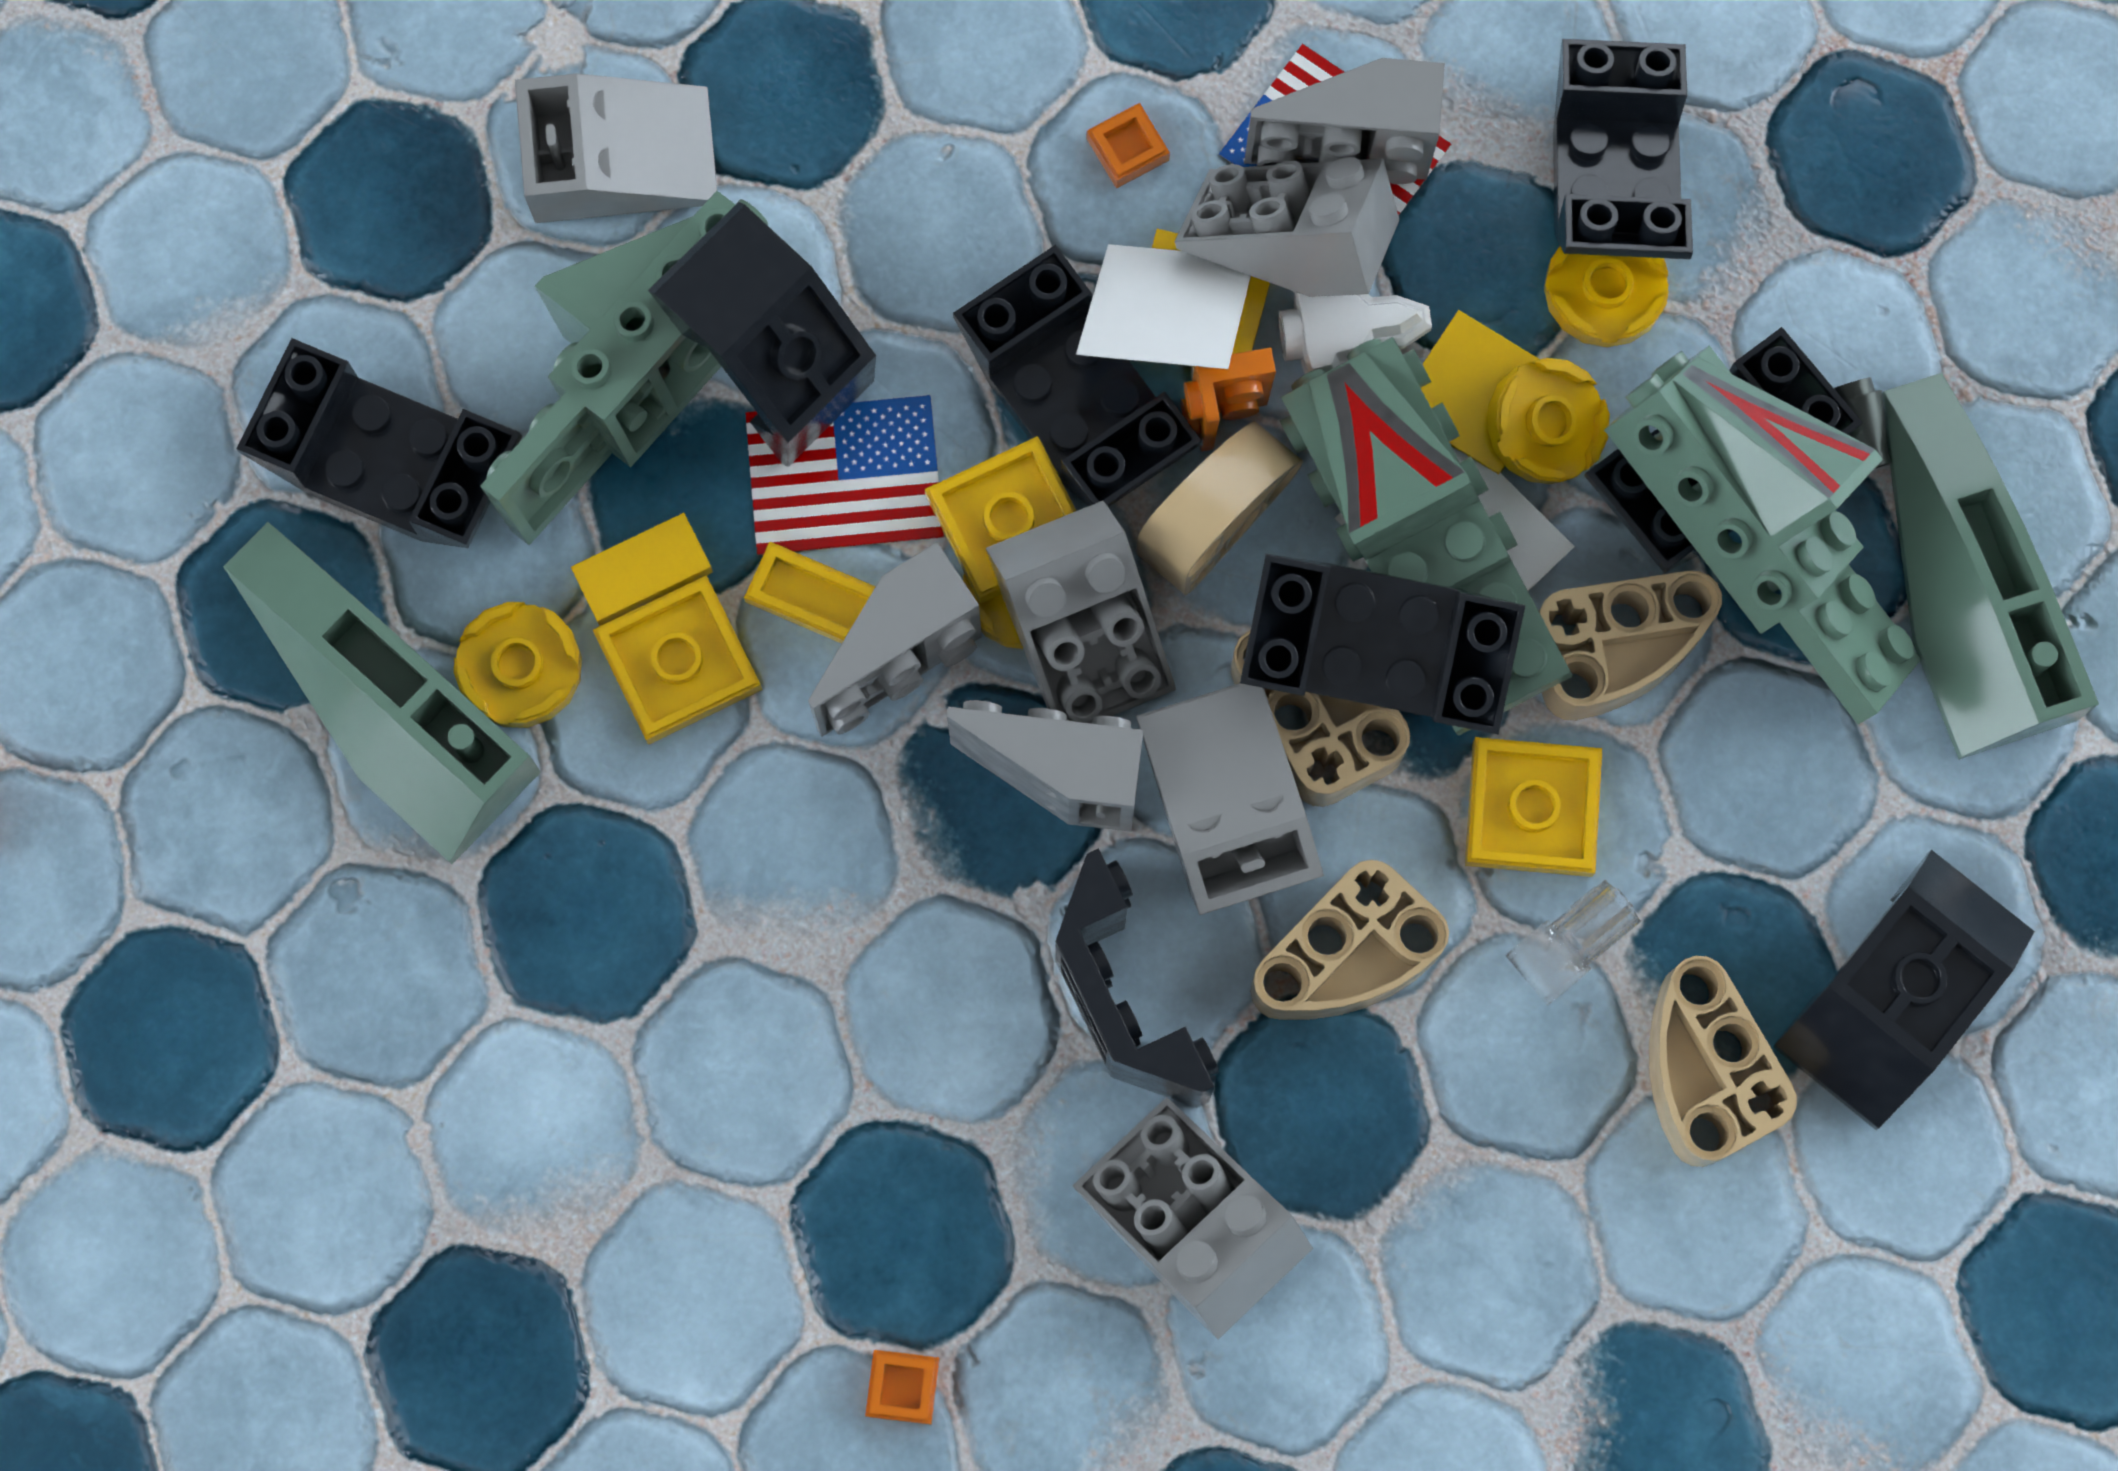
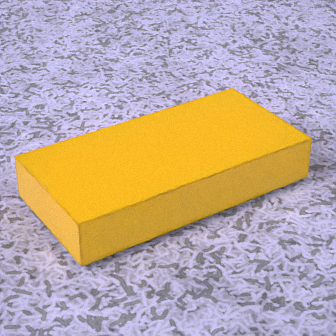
M685 513L571 566L574 576L599 626L713 573L712 567Z
M769 542L747 589L744 600L750 605L842 644L876 586L773 542Z

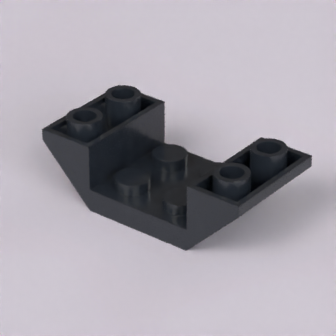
M1562 39L1553 127L1555 237L1564 254L1691 259L1693 254L1691 199H1681L1679 122L1687 98L1686 44Z
M738 202L648 290L680 333L707 348L758 413L750 423L779 461L787 467L874 382L876 354L813 267L743 203Z
M1054 245L953 312V318L989 385L1029 440L1037 436L1039 437L1063 485L1088 506L1104 501L1110 507L1200 446L1202 440L1167 393L1164 391L1156 397L1129 360L1076 355L1092 301V293L1059 248Z
M1783 327L1736 360L1729 369L1732 375L1849 436L1863 423ZM1656 429L1651 433V435L1655 436L1660 431ZM1619 449L1585 473V478L1663 573L1700 555ZM1688 478L1691 487L1699 483L1693 478Z
M291 338L236 449L240 454L311 496L422 542L469 548L491 502L480 486L487 479V473L492 463L502 453L512 451L519 444L522 435L516 430L465 409H462L459 418H455L363 380L357 376L349 361Z
M1266 554L1240 683L1305 696V692L1430 716L1437 723L1499 735L1525 605L1453 587L1362 569Z
M1098 848L1086 854L1055 941V962L1110 1076L1198 1108L1210 1101L1215 1087L1213 1083L1216 1082L1215 1075L1219 1073L1217 1063L1204 1038L1201 1037L1192 1041L1185 1026L1137 1049L1136 1047L1141 1045L1139 1038L1143 1035L1134 1013L1126 1000L1115 1004L1108 990L1113 987L1110 978L1114 977L1098 941L1125 929L1127 909L1131 907L1129 897L1133 896V893L1117 860L1106 864Z
M1933 850L1926 854L1890 899L1893 902L1827 986L1810 999L1773 1045L1777 1051L1875 1130L1879 1129L1935 1071L2013 972L2035 932Z

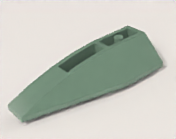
M1942 373L1883 391L1887 447L1892 462L1890 463L1912 641L1918 656L1921 658L1920 663L1958 759L1960 760L2077 722L2099 705V702L2052 585L2027 529L1969 417Z
M269 522L223 566L357 777L451 864L473 844L541 773L528 753L387 625Z

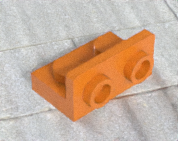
M1271 347L1232 354L1228 369L1194 367L1192 381L1184 382L1185 399H1181L1182 415L1202 440L1200 445L1201 452L1214 449L1220 421L1219 413H1222V418L1225 420H1237L1251 417L1259 412V407L1267 406L1276 374Z

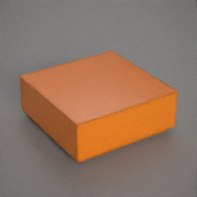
M1140 103L1090 128L1086 132L1087 141L1116 189L1168 162L1170 159L1168 148Z
M873 1350L865 1417L932 1425L940 1358Z

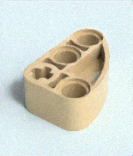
M1256 421L1249 423L1210 454L1150 516L1139 532L1137 555L1186 596L1198 586L1285 489L1302 466L1303 460Z
M1682 571L1564 589L1552 593L1543 602L1539 613L1571 673L1583 677L1588 682L1590 696L1583 699L1573 698L1562 689L1559 683L1542 692L1547 708L1555 716L1563 720L1577 721L1602 715L1625 706L1651 691L1672 674L1685 660L1718 615L1722 605V593L1718 583L1711 576L1703 572ZM1689 595L1695 598L1702 608V616L1688 618L1682 615L1675 607L1674 596ZM1626 604L1633 607L1640 617V625L1636 627L1620 625L1613 618L1611 606ZM1556 615H1562L1565 624L1576 625L1571 635H1565L1562 626H1551Z
M1250 630L1239 638L1234 649L1231 663V676L1234 685L1240 683L1244 665L1243 659L1246 655ZM1264 688L1302 801L1319 807L1335 804L1391 774L1399 767L1410 743V731L1407 722L1399 710L1305 692V696ZM1294 705L1306 713L1309 724L1296 731L1287 730L1276 721L1274 713L1282 706ZM1372 730L1383 731L1393 739L1395 751L1385 756L1374 755L1364 747L1362 736ZM1315 761H1320L1323 769L1330 764L1335 767L1336 771L1331 784L1326 785L1323 777L1316 781L1312 780L1310 773Z
M1377 860L1359 862L1350 868L1261 961L1251 983L1250 993L1252 1002L1259 1012L1269 1018L1279 1020L1318 1019L1339 1016L1367 1008L1393 996L1413 983L1437 961L1448 944L1449 929L1447 921L1429 901L1392 867ZM1358 882H1361L1365 888L1371 882L1381 887L1382 892L1378 898L1381 906H1378L1373 900L1368 906L1358 902L1356 897L1361 889ZM1413 923L1424 926L1432 935L1433 948L1424 953L1410 951L1401 941V928ZM1316 926H1330L1337 930L1341 936L1342 949L1335 954H1320L1310 945L1308 932ZM1271 972H1287L1297 981L1298 995L1289 1001H1277L1271 998L1265 991L1264 978Z
M1693 956L1683 960L1668 973L1660 986L1652 1015L1649 1037V1076L1653 1101L1661 1127L1673 1152L1681 1161L1690 1166L1705 1167L1726 1158L1786 1124L1796 1110L1797 1095L1791 1081L1725 969L1717 961L1706 956ZM1683 975H1696L1707 984L1709 999L1706 1004L1697 1005L1685 999L1680 990V979ZM1717 1031H1728L1738 1038L1742 1047V1055L1738 1062H1727L1715 1052L1713 1037ZM1767 1093L1771 1097L1774 1106L1766 1110V1112L1761 1111L1754 1114L1750 1109L1748 1101L1756 1096H1762ZM1694 1119H1706L1717 1128L1719 1144L1715 1151H1704L1698 1148L1692 1141L1690 1126Z

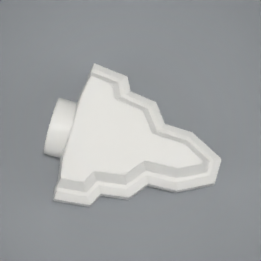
M1293 291L1294 309L1280 310L1278 317L1280 343L1284 361L1301 360L1304 374L1317 369H1324L1325 372L1332 370L1348 361L1347 355L1351 350L1372 339H1380L1381 342H1384L1394 337L1399 349H1404L1430 332L1432 328L1429 306L1398 295L1371 297L1369 294L1308 297Z

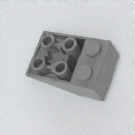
M1380 58L1252 108L1244 163L1270 166L1284 161H1297L1300 164L1333 162L1345 157H1354L1359 160L1384 159L1389 182L1392 184H1409L1416 181V179L1427 180L1440 134L1445 63Z
M578 73L515 80L524 197L535 223L700 207L717 191L707 87Z
M1345 157L1333 162L1300 164L1297 161H1284L1276 165L1254 167L1230 164L1217 169H1209L1174 242L1176 248L1180 251L1308 297L1369 294L1398 225L1399 216L1384 159L1359 160L1354 157Z
M1104 501L986 548L1003 600L1048 709L1064 712L1067 715L1066 721L1092 724V719L1095 716H1114L1176 690L1126 533Z
M938 542L887 572L879 580L808 700L816 728L821 737L834 729L838 735L854 729L870 715L867 708L887 696L892 701L905 697L923 683L924 680L921 675L941 662L945 667H951L967 658L976 650L977 645L975 641L982 637L979 604Z
M1239 683L1136 716L1139 728L1143 730V741L1188 889L1199 915L1324 876L1308 819L1264 688Z
M979 700L965 701L963 708L948 707L947 721L950 744L1067 824L1132 832L1143 730L1132 729L1131 721L1114 716H1095L1092 719V724L1066 721L1067 715L1064 712L1047 708L1029 709L1027 716L1002 713V706Z
M1168 1097L1157 1105L1072 1185L1164 1286L1217 1339L1222 1337L1313 1249L1294 1217Z

